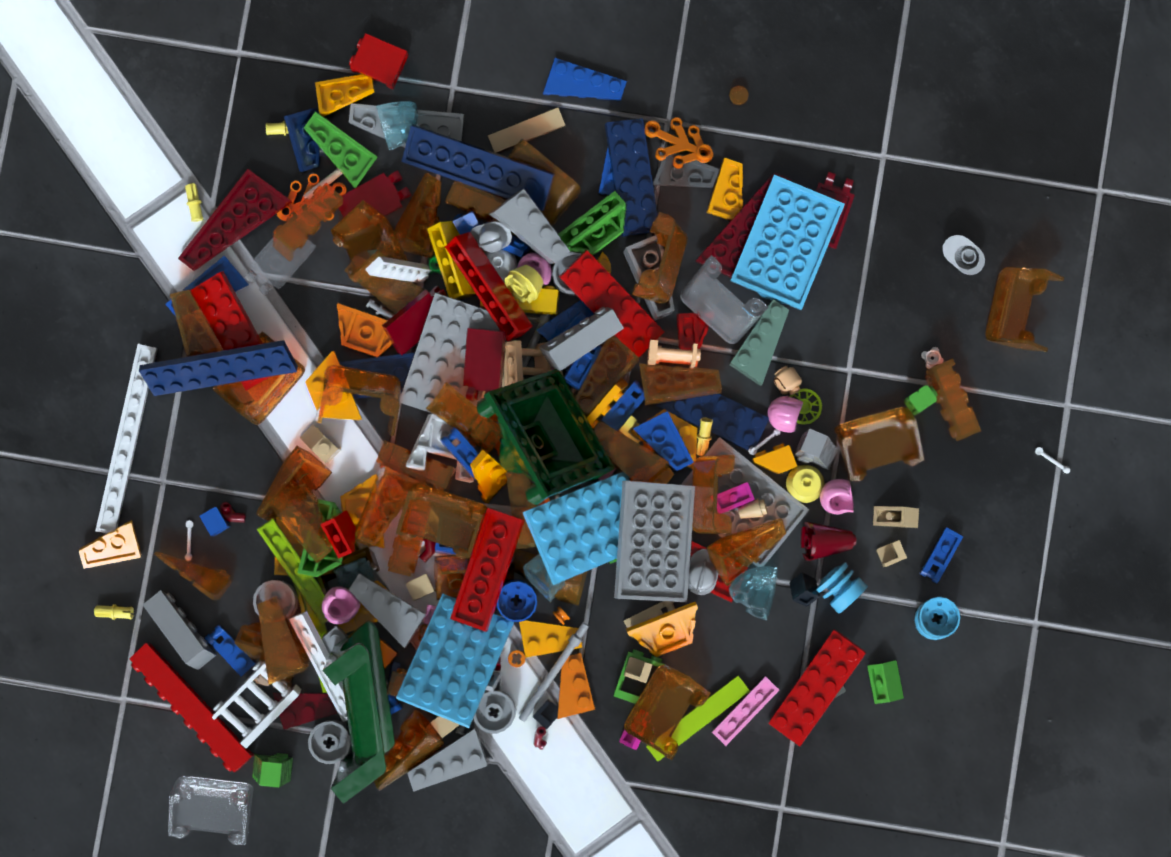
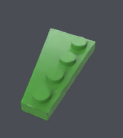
M317 112L312 115L304 127L306 132L356 188L377 159V156Z

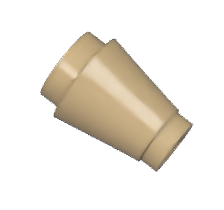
M758 498L738 508L741 519L764 517L763 515L768 514L764 499L759 500Z

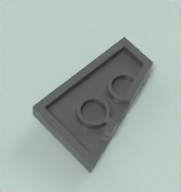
M675 153L668 155L661 162L653 185L713 188L720 169L697 160L685 163L682 168H675L673 166L674 157L677 155L684 156ZM676 160V163H682L680 160Z

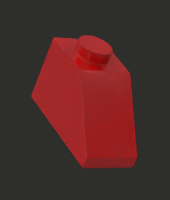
M347 510L330 517L320 524L338 558L355 551L356 526Z

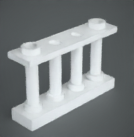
M268 658L264 662L260 660L253 667L254 672L224 703L220 701L213 708L215 712L212 718L215 720L222 714L242 733L243 739L240 744L245 748L299 696L302 690L297 685L292 689L290 687L287 688L267 670L266 667L270 662ZM259 674L282 693L281 696L283 698L279 702L273 701L253 682ZM246 687L269 707L270 711L266 715L260 714L239 695ZM233 700L256 720V725L253 728L245 726L227 709Z

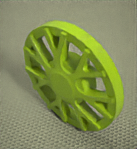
M800 389L797 392L799 396L794 394L789 397L795 396L798 400L803 401L800 410L803 418L801 421L797 420V423L806 425L818 419L822 411V402L814 391ZM800 392H806V399H801ZM812 395L817 399L813 403L808 400ZM812 406H819L818 412L811 411ZM810 412L813 419L808 421L806 414Z

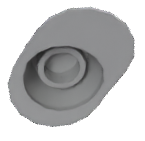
M497 221L478 225L470 231L483 252L493 253L504 249L510 244L512 239L511 231L503 226L501 222Z
M950 236L943 244L945 258L962 273L974 275L984 267V253L965 236Z
M701 549L692 555L688 589L692 593L705 595L714 589L720 570V560L715 552L709 549Z

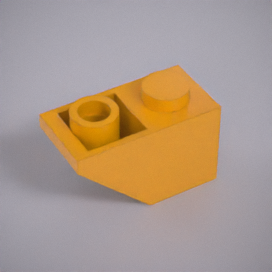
M783 443L774 446V451L766 453V450L756 453V458L752 459L754 464L776 474L797 467L790 446H784Z

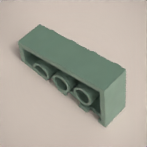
M773 299L729 364L760 386L764 382L789 309Z

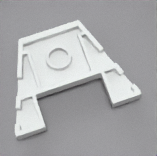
M429 414L408 458L406 467L424 470L427 452L456 459L441 443L440 439L448 436L450 430L455 427L467 440V435L462 432V427L465 424L454 419ZM455 439L451 443L456 446L460 442ZM457 460L455 479L468 483L474 482L473 477Z

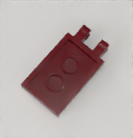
M398 170L386 177L385 173H382L334 200L353 234L403 207L401 201L412 196L407 187L399 192L395 188L394 184L402 180Z
M828 172L825 183H818L815 192L845 204L828 244V247L836 249L855 196L850 193L854 180L846 178L843 188L832 185L836 174Z
M436 286L431 292L424 290L382 325L400 355L406 353L419 342L434 295L438 293L447 296L444 289L440 290L439 286Z
M467 328L463 386H468L466 400H478V390L486 391V394L489 391L502 387L506 331Z

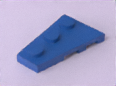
M668 411L633 428L675 471L694 463Z

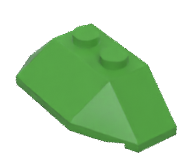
M614 191L561 231L558 236L570 252L582 254L585 250H588L591 255H595L624 232L626 203Z
M316 499L298 574L318 577L342 564L343 557H337L320 525L330 517L341 512L335 502Z

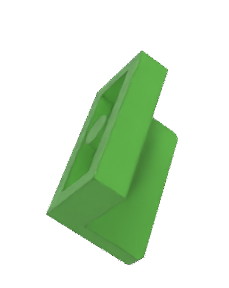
M896 660L867 666L875 704L904 698Z

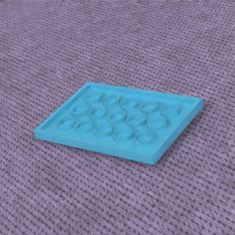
M774 175L730 281L802 310L845 204Z
M626 471L523 512L553 585L617 559L622 481H629Z
M442 593L396 699L469 728L514 622L493 614L488 631L485 632L452 620L450 617L456 599Z

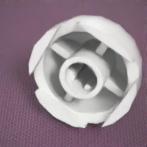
M503 249L493 253L485 252V255L505 283V278L508 276L509 271L517 268L515 255Z

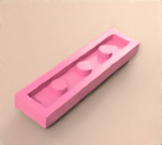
M765 676L712 733L727 746L773 698L779 689Z

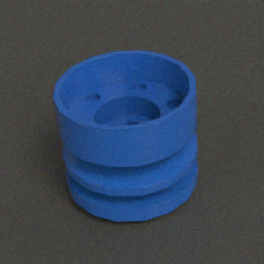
M520 579L505 582L497 602L500 614L512 622H522L530 618L537 606V596L532 586ZM515 595L522 599L517 602V605L511 600Z

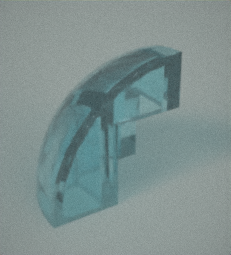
M401 101L376 106L389 150L404 144L407 141L411 125L417 124V104Z
M762 566L741 573L729 587L732 599L735 603L740 602L745 605V611L749 614L767 620L775 594L778 568Z

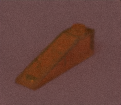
M296 446L282 464L256 515L267 521L271 519L276 520V517H280L287 512L296 501L305 499V495L314 489L316 491L332 474V471L312 453Z

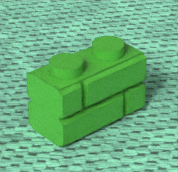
M925 385L904 399V404L912 415H916L936 402L938 394L932 386Z

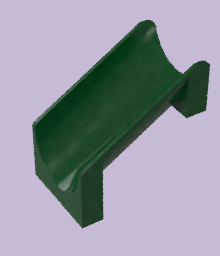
M366 621L336 644L322 670L335 686L341 681L343 685L353 753L341 761L331 790L343 804L385 773V753L395 745L379 630L371 621Z

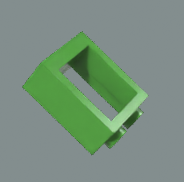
M633 649V652L628 651L613 696L650 709L665 664L662 663L663 659L651 656V659L643 657V652ZM630 657L658 667L648 699L621 690L625 678L624 673Z

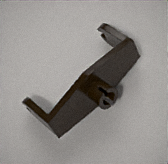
M365 547L343 556L341 565L318 576L317 578L324 596L330 590L327 581L353 571L368 560L375 572L380 571L374 552L369 547Z

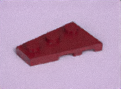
M273 692L274 699L279 702L283 698L281 696L282 693ZM300 693L279 716L283 730L337 714L338 712L328 694Z

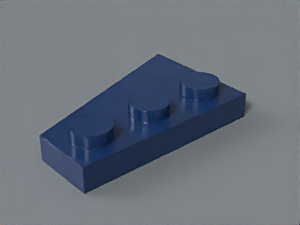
M318 107L284 116L300 172L319 167V146L304 129L315 112L319 113Z

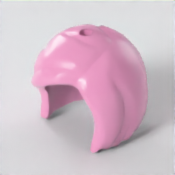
M528 253L520 259L517 268L528 265L535 269L542 277L543 286L549 284L552 276L550 263L537 253Z
M782 396L773 400L767 411L771 425L782 432H794L803 401L788 396Z
M835 479L823 486L820 492V503L828 513L838 515L854 512L851 484L848 480Z
M340 586L330 589L322 601V611L326 619L333 624H343L350 621L360 608L359 600L348 589Z

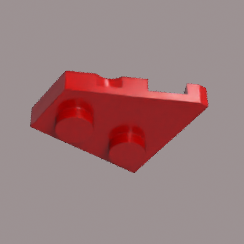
M714 312L677 314L679 349L691 350L693 344H698L697 349L701 348Z

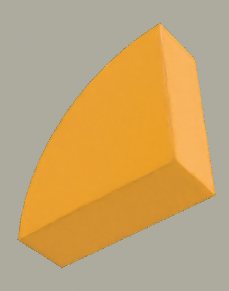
M602 252L597 261L610 274V261Z

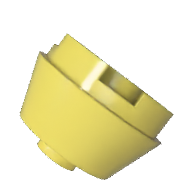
M523 265L509 271L508 276L505 278V285H510L514 291L512 295L522 303L525 301L530 303L532 300H536L544 284L539 273L528 265Z
M810 465L797 466L790 471L786 479L788 493L801 503H810L818 499L824 486L822 474L818 469Z

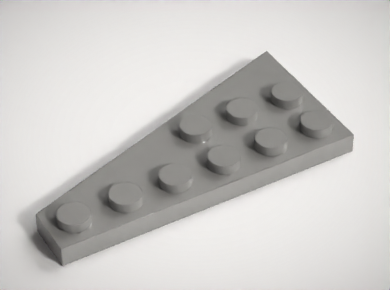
M351 103L349 123L405 148L411 125L462 141L464 114Z

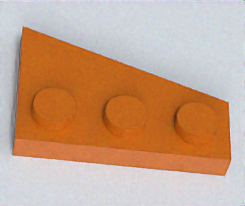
M581 653L570 655L561 668L557 719L595 710Z

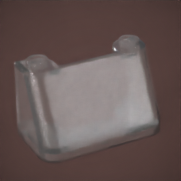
M711 255L684 287L680 297L683 303L720 337L730 344H736L758 322L769 307L757 298L750 299L746 304L742 303L716 279L720 275L722 267Z
M196 777L178 778L169 795L168 836L184 838L191 830L228 834V840L234 845H246L253 798L252 785Z

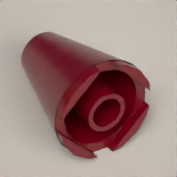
M805 522L806 527H802L801 548H805L806 553L802 554L807 561L849 551L856 545V536L850 530L813 522Z

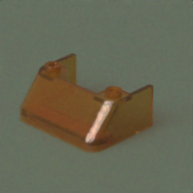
M1013 267L1002 269L998 276L985 332L987 340L1022 350L1047 352V347L1034 343L1035 337L1032 332L1025 331L1033 295L1042 294L1047 288L1048 280L1064 281V277L1047 269Z
M339 365L328 366L323 375L316 414L317 423H322L325 404L337 405L342 399L343 392L381 398L380 409L384 414L390 416L388 433L394 436L400 407V380L390 374Z

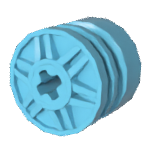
M846 562L833 568L816 588L819 593L825 588L828 589L823 595L824 599L830 595L834 596L830 605L838 614L852 604L868 587L860 577L853 581L849 579L854 572L852 569L846 574L843 573L848 567Z
M936 597L929 599L921 604L915 612V626L919 633L927 639H943L950 636L958 628L960 623L959 609L954 602L947 598ZM934 616L939 617L940 620H938L937 622H932Z

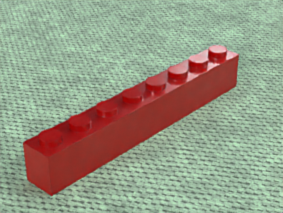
M150 642L145 643L129 658L133 669L138 673L140 671L143 673L146 683L151 687L155 686L159 697L164 701L168 700L172 711L177 715L180 713L184 718V724L190 729L193 728L198 733L196 735L202 743L206 742L211 747L209 749L215 757L219 756L224 761L222 764L228 771L237 772L254 756L248 748L240 744L241 740L219 716L215 720L212 718L214 711Z

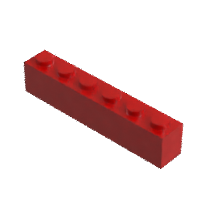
M471 232L455 236L445 248L500 331H506V340L510 341L524 335L533 325L481 247L478 246Z

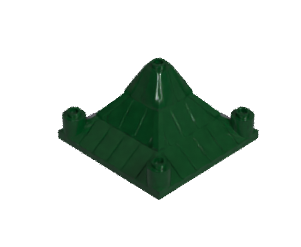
M557 369L489 391L484 395V398L477 402V411L481 416L490 418L496 414L499 417L497 419L503 438L501 439L499 456L501 466L508 472L523 473L534 482L525 491L527 500L534 505H538L550 496L588 480L595 481L615 469L561 372Z

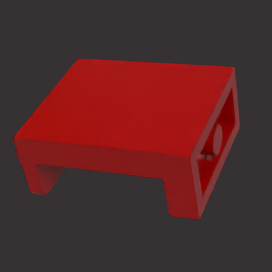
M365 33L364 38H360L357 44L358 51L356 55H352L350 59L351 71L384 83L386 87L394 90L408 59V52Z

